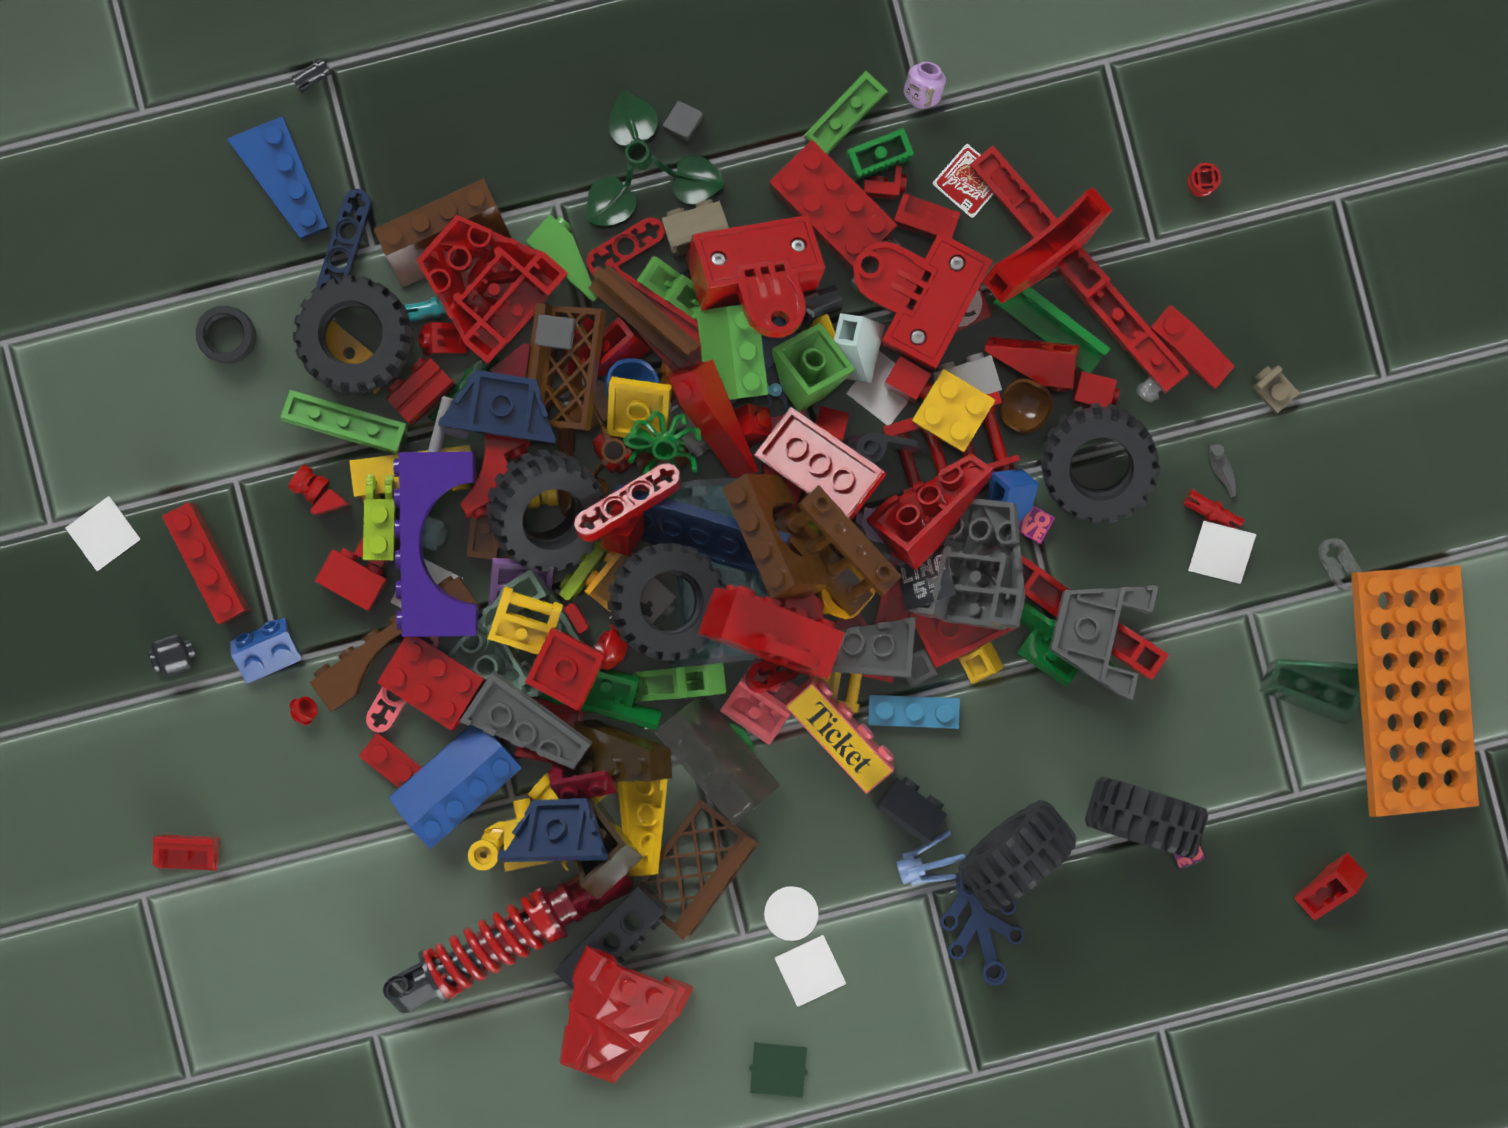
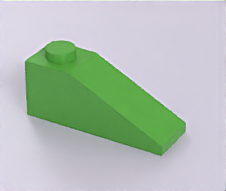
M549 215L526 240V243L530 248L545 252L568 272L565 279L596 305L599 301L598 297L588 289L592 282L575 239L570 233L573 227L561 216L555 219Z

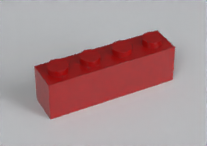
M188 502L162 515L216 623L225 624L250 611L251 609L197 504Z

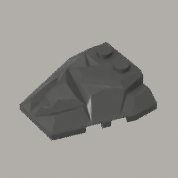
M974 499L940 545H945L937 579L926 578L928 584H935L933 591L935 602L908 612L925 617L938 618L948 623L999 630L1018 628L1025 601L1017 505L1010 502ZM948 557L956 595L937 601Z

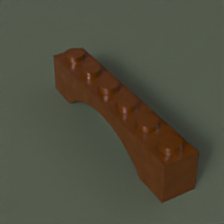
M449 576L438 584L450 596L464 602L478 603V609L482 607L461 577L453 579L452 576ZM396 614L387 620L390 625L380 632L376 628L362 638L365 641L363 645L357 649L353 646L347 648L338 655L339 662L332 667L327 663L313 673L316 678L309 683L330 712L336 711L360 694L363 680L372 662L386 646L402 635V630H397Z

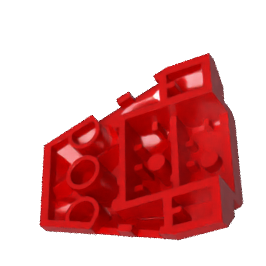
M458 215L448 223L416 260L445 308L446 313L455 325L464 344L487 364L530 321L535 314L536 303L545 304L568 275V272L545 252L530 248L519 243L517 240L502 236L489 228Z
M587 945L573 971L572 982L574 988L572 999H569L568 1002L570 1013L568 1025H565L559 1059L560 1064L614 1084L681 1014L694 988L692 985L665 976L662 982L618 964L614 955Z

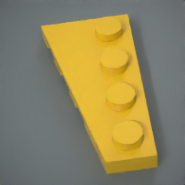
M668 779L617 782L622 831L643 856V859L628 871L631 876L658 874Z

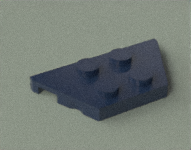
M475 370L465 387L458 393L449 409L438 421V427L555 445V436L536 379Z
M586 798L532 800L525 811L524 818L518 822L512 831L515 837L506 851L501 849L497 857L502 862L607 860V852L592 803Z

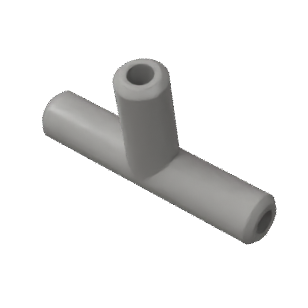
M442 397L428 452L441 451L445 434L465 440L470 435L468 431L438 427L439 419L453 403L452 398Z

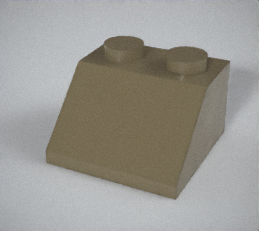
M712 199L697 203L694 209L684 211V208H678L666 213L667 217L662 218L673 258L687 254L692 234L729 228L720 201L713 203Z

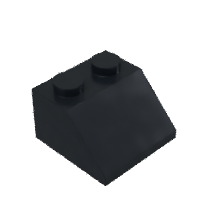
M906 776L903 781L896 777L876 804V808L928 846L947 815L941 810L945 804L931 794L927 799L919 794L917 791L920 786Z

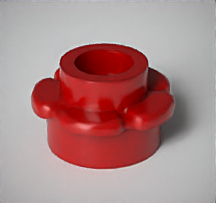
M302 696L299 699L294 698L289 704L291 718L302 725L311 724L318 713L315 701L307 696Z

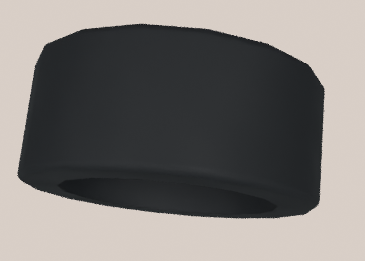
M229 305L216 306L207 310L200 317L196 326V341L200 350L208 358L222 364H234L245 359L252 352L256 342V329L252 320L243 311ZM222 317H230L237 320L243 329L241 345L231 352L216 350L208 339V331L211 325Z

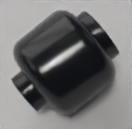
M172 634L154 641L151 644V651L147 652L155 674L161 673L165 678L188 671L191 668L190 658L195 657L190 640L183 641L182 637L178 634Z

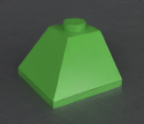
M821 323L772 349L782 390L799 412L823 400L855 371L853 365Z

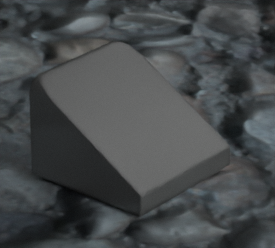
M677 101L663 127L688 142L704 115L699 110Z
M539 315L535 344L546 348L572 350L576 319Z

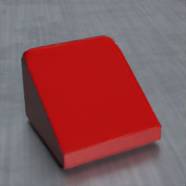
M328 489L310 509V512L319 516L350 506L351 504L335 490Z

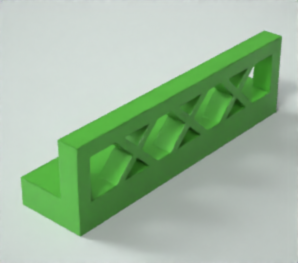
M293 390L289 391L280 417L283 422L396 455L399 453L402 442L406 443L408 437L406 423Z

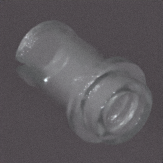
M1150 376L1144 384L1140 383L1138 385L1139 390L1137 394L1143 400L1152 403L1153 400L1159 399L1158 393L1161 389Z

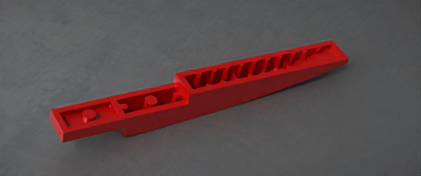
M991 146L970 164V167L1030 240L1057 220L1056 216L994 146ZM1083 247L1078 248L1061 259L1054 269L1123 350H1127L1164 393H1167L1189 374L1188 370L1110 283V278Z

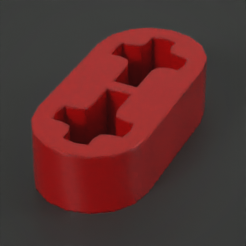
M765 660L751 667L745 681L747 687L754 693H764L793 681L799 673L793 670L790 671V674L787 670L778 673L777 670L781 666ZM757 672L760 676L770 674L763 682L764 685L761 681L755 682L754 677Z

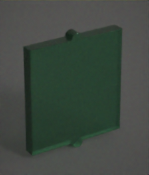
M754 1042L753 1062L749 1065V1069L752 1071L750 1093L802 1098L804 1076L808 1074L807 1069H805L807 1047Z

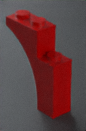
M1093 187L1087 190L1044 231L1016 252L996 263L984 278V284L1003 304L1050 275L1062 258L1085 245L1112 212L1111 207Z
M485 434V457L480 475L470 493L460 503L461 510L466 519L471 516L474 519H478L486 515V505L491 503L487 497L489 489L496 488L497 484L494 479L498 473L504 475L508 471L506 468L508 464L506 458L510 457L511 460H514L526 454V448L530 447V441Z

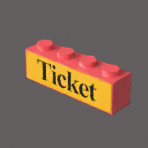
M811 676L786 698L785 707L867 794L894 771V756L886 746H879L872 739L874 734L864 723L859 725L852 717L854 715L853 711L844 701L839 703L832 696L834 692L825 680L821 679L819 681L816 677Z

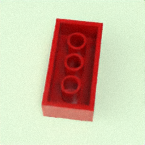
M813 140L769 181V188L797 217L809 215L814 234L852 272L856 258L864 248L875 242H884L897 228V224Z

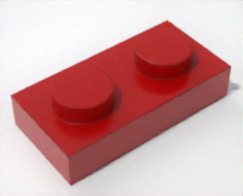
M379 732L375 734L359 755L361 759L398 788L422 768L419 763Z

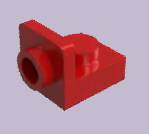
M896 165L893 182H888L887 177L871 176L870 180H864L863 191L871 198L898 200L900 192H905L907 174H901L902 165Z
M431 322L422 326V330H420L418 335L419 347L422 348L423 356L432 354L463 355L467 353L466 345L453 323Z

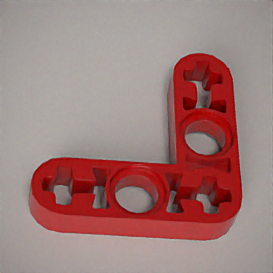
M654 217L646 218L593 249L586 258V264L594 280V272L598 267L593 268L592 265L595 263L594 257L596 255H599L601 258L608 256L610 253L606 249L612 246L614 255L620 261L614 263L613 258H610L605 262L606 267L609 265L617 271L621 266L663 241L665 237L663 223ZM650 224L653 228L658 226L660 228L657 231L658 237L653 239L651 236H647L642 239L645 246L640 248L637 238L632 233L638 231L640 237L647 232V225ZM623 239H629L635 245L633 252L629 255H622L617 250L618 243Z

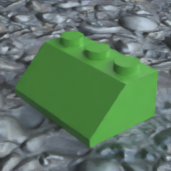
M729 306L696 312L702 362L713 359L729 400L768 395L761 334L749 325L744 316L742 306Z

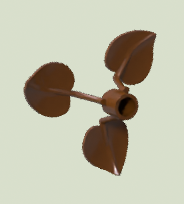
M584 375L574 383L579 393L586 388L587 380ZM597 380L591 428L598 424L606 441L601 447L604 459L591 474L604 490L603 496L607 497L608 483L603 478L597 477V475L608 462L618 463L624 459L626 454H632L635 449L626 448L620 439L610 437L603 421L608 420L606 383ZM571 392L569 396V403L574 399V396ZM578 405L570 412L575 423H581L582 409ZM684 446V451L677 450V451H679V452H687V453H689V452L687 451V449H686L685 446ZM642 452L638 455L636 464L642 474L647 464L655 458L653 453ZM675 456L673 458L679 469L689 462L684 457ZM660 460L652 469L659 465L670 463L669 461ZM558 489L561 513L563 516H567L571 507V494L566 490Z

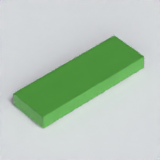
M865 71L806 132L804 138L808 142L813 140L828 155L876 106L888 91Z

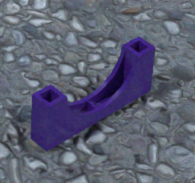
M475 451L399 452V458L394 459V477H399V489L394 490L395 507H400V520H395V538H400V550L395 552L396 569H401V581H396V599H401V611L396 613L397 630H402V637L476 636L478 634V603L458 600L441 589L429 573L422 548L424 525L436 501L447 491L458 485L476 482Z

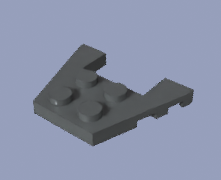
M1159 586L1065 590L1062 592L1049 651L1124 700L1132 701L1139 674L1108 665L1121 607L1147 614L1153 613Z

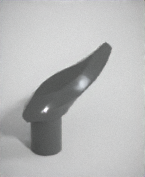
M1209 444L1211 466L1217 477L1225 484L1232 498L1236 496L1235 477L1231 464L1224 454V447L1220 444L1214 446Z

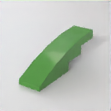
M653 256L637 281L697 320L696 312L701 311L692 280L678 273L658 257Z

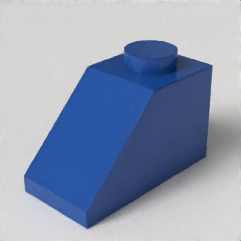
M1023 469L994 472L986 500L1016 504L1019 523L1032 510L1039 483Z

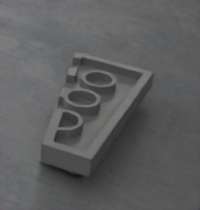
M916 617L840 630L845 632L831 672L911 678Z
M497 672L491 673L459 721L468 726L472 725L480 728L483 732L492 736H499L511 741V744L521 748L525 747L533 750L540 756L572 769L578 766L593 742Z

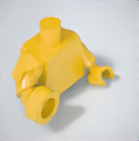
M530 797L514 800L513 806L516 818L494 823L484 830L481 840L471 845L468 850V860L472 867L484 871L489 870L497 863L501 846L504 844V851H506L515 837L512 831L518 822L524 818L525 811L531 803ZM554 861L504 862L505 872ZM560 861L564 869L568 870L566 866L567 861Z

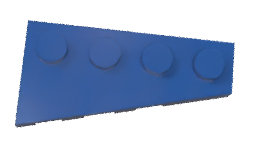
M283 116L227 139L302 240L329 229V225Z

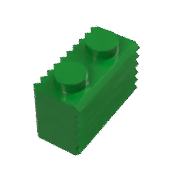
M902 128L848 149L846 157L855 180L860 182L861 179L866 180V177L870 178L872 174L877 176L878 172L882 174L883 170L893 169L894 166L900 165V163L903 165L906 161L910 163L914 152L906 132Z

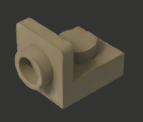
M1280 365L1273 369L1269 366L1265 367L1254 377L1258 382L1251 387L1275 414L1279 413L1300 394L1281 373L1283 369Z

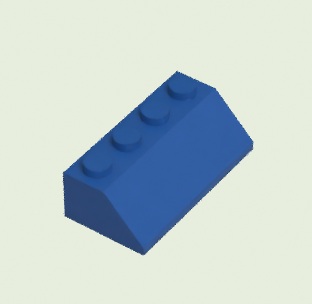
M470 725L392 793L389 799L409 827L431 849L522 767L519 759L514 757V754L498 736H492L483 732L482 729Z

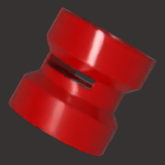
M1204 162L1197 165L1187 177L1186 184L1188 190L1197 197L1210 195L1221 182L1220 170L1212 163Z
M303 464L293 476L288 489L296 494H303L306 501L315 505L327 490L330 480L322 475L317 476L311 467Z

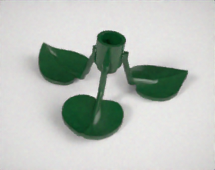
M623 90L612 108L609 131L613 140L618 145L626 146L625 155L629 161L626 167V182L623 185L618 178L612 176L602 177L597 180L588 192L586 220L590 224L597 226H613L629 219L635 212L638 204L636 195L627 190L631 185L633 170H645L651 164H655L670 176L676 177L672 183L673 193L681 202L688 205H696L701 201L710 199L724 188L725 183L720 171L710 161L701 156L688 155L682 157L677 164V172L664 165L655 156H652L648 145L642 140H648L655 134L659 121L657 113L650 104L634 96L629 91Z

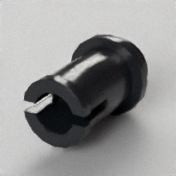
M323 58L318 61L314 59L312 65L291 76L301 93L322 79L328 80L327 76L332 74Z

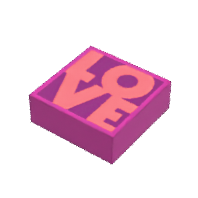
M1033 505L1032 510L1018 523L1019 533L1041 544L1055 517Z

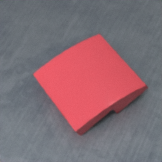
M756 658L720 712L770 745L791 715V712L785 707L786 698L799 686L789 682L764 693H754L747 687L745 679L751 667L762 662ZM757 672L754 680L755 682L761 681L764 685L763 682L770 674L760 676Z

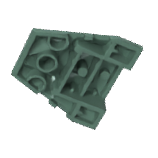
M534 569L528 570L505 585L513 588V592L550 604L554 602L562 604L557 594L553 590L548 589L544 580ZM503 587L500 591L501 594L493 604L487 606L482 612L483 616L478 620V634L476 636H463L448 655L485 679H488L491 673L497 672L530 697L545 694L525 683L538 656L537 654L488 639L504 589ZM509 603L507 608L509 612L547 623L549 619L548 615ZM562 607L556 629L584 643L563 609L564 607Z

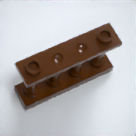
M819 485L798 504L802 510L800 513L791 505L774 521L777 530L790 534V549L794 553L802 557H820L831 582V585L824 589L849 616L855 614L871 598L873 594L869 591L873 588L882 597L902 577ZM811 520L823 534L819 536L807 522ZM830 543L842 553V558H839L828 546ZM850 566H853L864 578L862 581L849 569Z

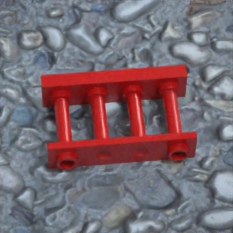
M999 391L987 394L995 399V402L984 418V422L996 458V462L987 465L993 468V470L996 469L997 472L1015 469L1013 463L1020 461L1019 455L1009 458L1007 456L994 412H997L995 406L1002 403ZM913 418L882 427L884 435L905 439L910 438V432L921 429V433L926 435L929 448L932 450L931 455L937 474L939 475V471L948 466L939 438L913 423ZM970 441L966 450L962 452L964 457L971 453L976 456L972 441ZM899 450L910 488L901 491L903 495L914 489L913 485L921 480L913 454Z

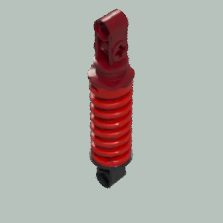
M627 872L599 899L581 887L579 881L580 874L567 883L562 882L558 884V888L549 893L542 886H539L534 892L528 894L532 903L527 896H523L520 899L523 906L521 909L516 910L513 904L507 905L506 911L508 916L502 918L499 912H494L492 914L494 923L489 926L484 919L479 920L477 925L480 931L475 934L470 927H466L463 930V934L468 943L462 945L458 937L452 935L449 937V942L453 951L449 953L442 943L435 945V951L432 947L419 951L420 963L390 977L383 986V994L401 1013L411 1012L437 996L444 1003H447L451 998L464 991L463 988H471L474 979L478 981L486 980L488 971L499 973L502 969V962L508 966L515 964L516 954L521 958H526L530 955L531 947L535 950L543 949L545 938L551 944L561 938L568 937L566 926L569 923L571 924L573 921L578 923L583 920L584 916L598 911L604 905L628 894L633 887V878Z

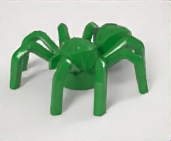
M654 410L648 417V420H653L656 416L658 417L660 433L655 430L650 422L636 420L631 431L623 439L626 446L635 449L628 459L629 464H632L637 455L642 452L654 454L655 458L647 464L642 475L651 471L660 460L669 461L680 472L677 463L673 459L675 456L687 458L691 462L693 473L698 470L697 460L690 453L677 451H684V446L682 445H685V442L681 438L690 432L695 433L696 440H701V430L697 427H687L678 434H674L680 420L682 425H687L685 414L675 416L669 431H666L664 415ZM640 426H646L647 429H648L650 432H648L646 429L639 428V427H640Z

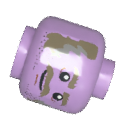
M921 62L910 68L903 93L906 99L917 108L924 109L935 106L941 100L946 77L938 65L932 62Z

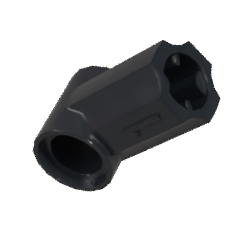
M835 284L804 294L806 312L797 330L808 328L813 320L820 316L842 310L843 301Z

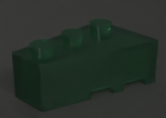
M1276 659L1269 663L1259 692L1341 724H1346L1354 720L1361 700L1358 664Z

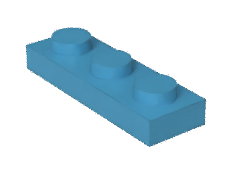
M869 695L868 725L959 729L960 698Z

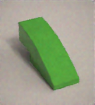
M723 663L633 672L634 676L640 677L635 695L636 702L726 693Z

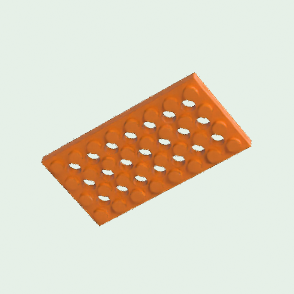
M1461 565L1351 573L1369 816L1380 817L1479 806ZM1433 589L1438 594V601L1435 605L1430 601V593ZM1407 591L1411 593L1413 598L1410 607L1404 601ZM1381 593L1387 599V605L1384 609L1378 603ZM1435 620L1440 624L1438 635H1435L1432 630V624ZM1409 622H1412L1415 627V633L1412 637L1407 634L1406 630ZM1384 623L1389 628L1387 639H1384L1381 635V627ZM1437 650H1439L1443 656V660L1440 665L1436 664L1434 658ZM1412 652L1417 656V664L1414 668L1409 663V656ZM1386 654L1390 656L1392 661L1391 667L1388 670L1383 665V658ZM1440 680L1445 685L1443 695H1439L1437 691V684ZM1414 682L1419 686V695L1416 698L1411 693V687ZM1389 684L1394 690L1391 700H1388L1385 694L1386 687ZM1442 710L1447 714V722L1444 726L1439 721V715ZM1417 712L1422 718L1419 728H1416L1413 722ZM1390 715H1393L1396 719V726L1392 731L1388 727ZM1445 740L1450 747L1449 753L1446 756L1441 750L1442 743ZM1419 743L1424 747V754L1421 758H1418L1416 755V747ZM1393 745L1398 749V757L1395 761L1390 757V749ZM1446 771H1449L1452 776L1449 786L1444 782ZM1421 773L1426 776V785L1423 789L1418 784V778ZM1396 775L1401 781L1398 791H1395L1392 786V781Z

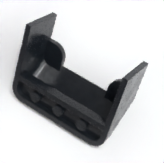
M879 433L853 434L843 441L844 444L873 464L885 458L888 448L931 456L932 452L931 449L919 441ZM856 514L855 517L852 519V522L866 536L864 528L860 524L855 522L857 516ZM832 543L828 545L836 554L842 555ZM881 553L892 566L904 568V561L890 554Z

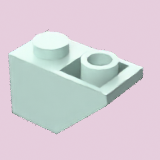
M840 313L834 342L855 368L854 373L847 380L871 383L885 325L862 316Z

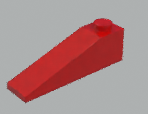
M713 359L664 374L668 384L672 385L671 392L676 403L692 425L701 430V437L732 479L741 477L744 474L758 472L759 470Z
M971 453L940 470L939 475L925 483L920 481L914 484V489L899 497L896 494L888 498L866 521L897 557L916 570L938 549L994 473V470Z

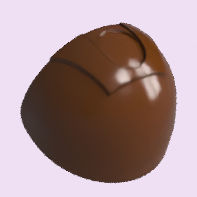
M1018 379L1006 388L1001 398L1002 403L1000 404V414L1007 426L1020 433H1030L1040 429L1049 418L1053 409V398L1048 389L1041 384L1029 379Z

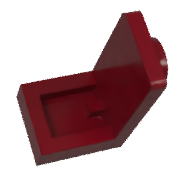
M555 761L552 763V769L549 770V786L559 799H587L617 792V785L605 770L576 776L575 769Z

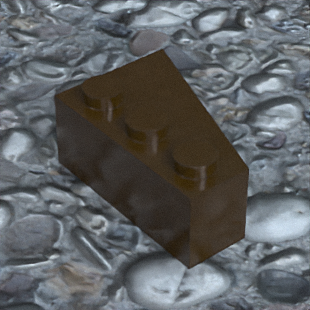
M596 719L574 721V729L593 742L576 767L577 775L605 770L614 782L656 781L672 778L670 747L641 736L631 735L623 729L610 727Z

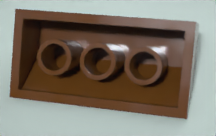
M484 178L374 228L382 249L403 288L426 278L416 260L456 215L489 228L502 236L512 238Z

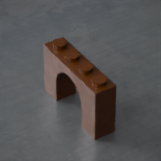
M744 474L722 488L771 599L809 598L831 585L820 557H802L797 555L785 544L776 529L773 516L795 503L783 476Z

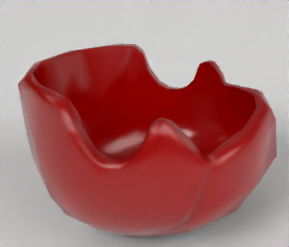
M612 624L610 625L612 628L610 632L604 631L594 646V649L607 655L601 667L603 670H609L618 666L627 653L628 644L622 641L618 636V630Z

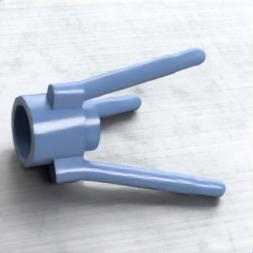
M946 830L934 837L928 846L922 844L916 849L902 854L903 860L896 861L903 884L911 882L913 886L926 882L957 879L956 874L923 875H926L925 871L965 860L966 856L964 854L926 864L922 863L920 857L914 858L950 836V830Z

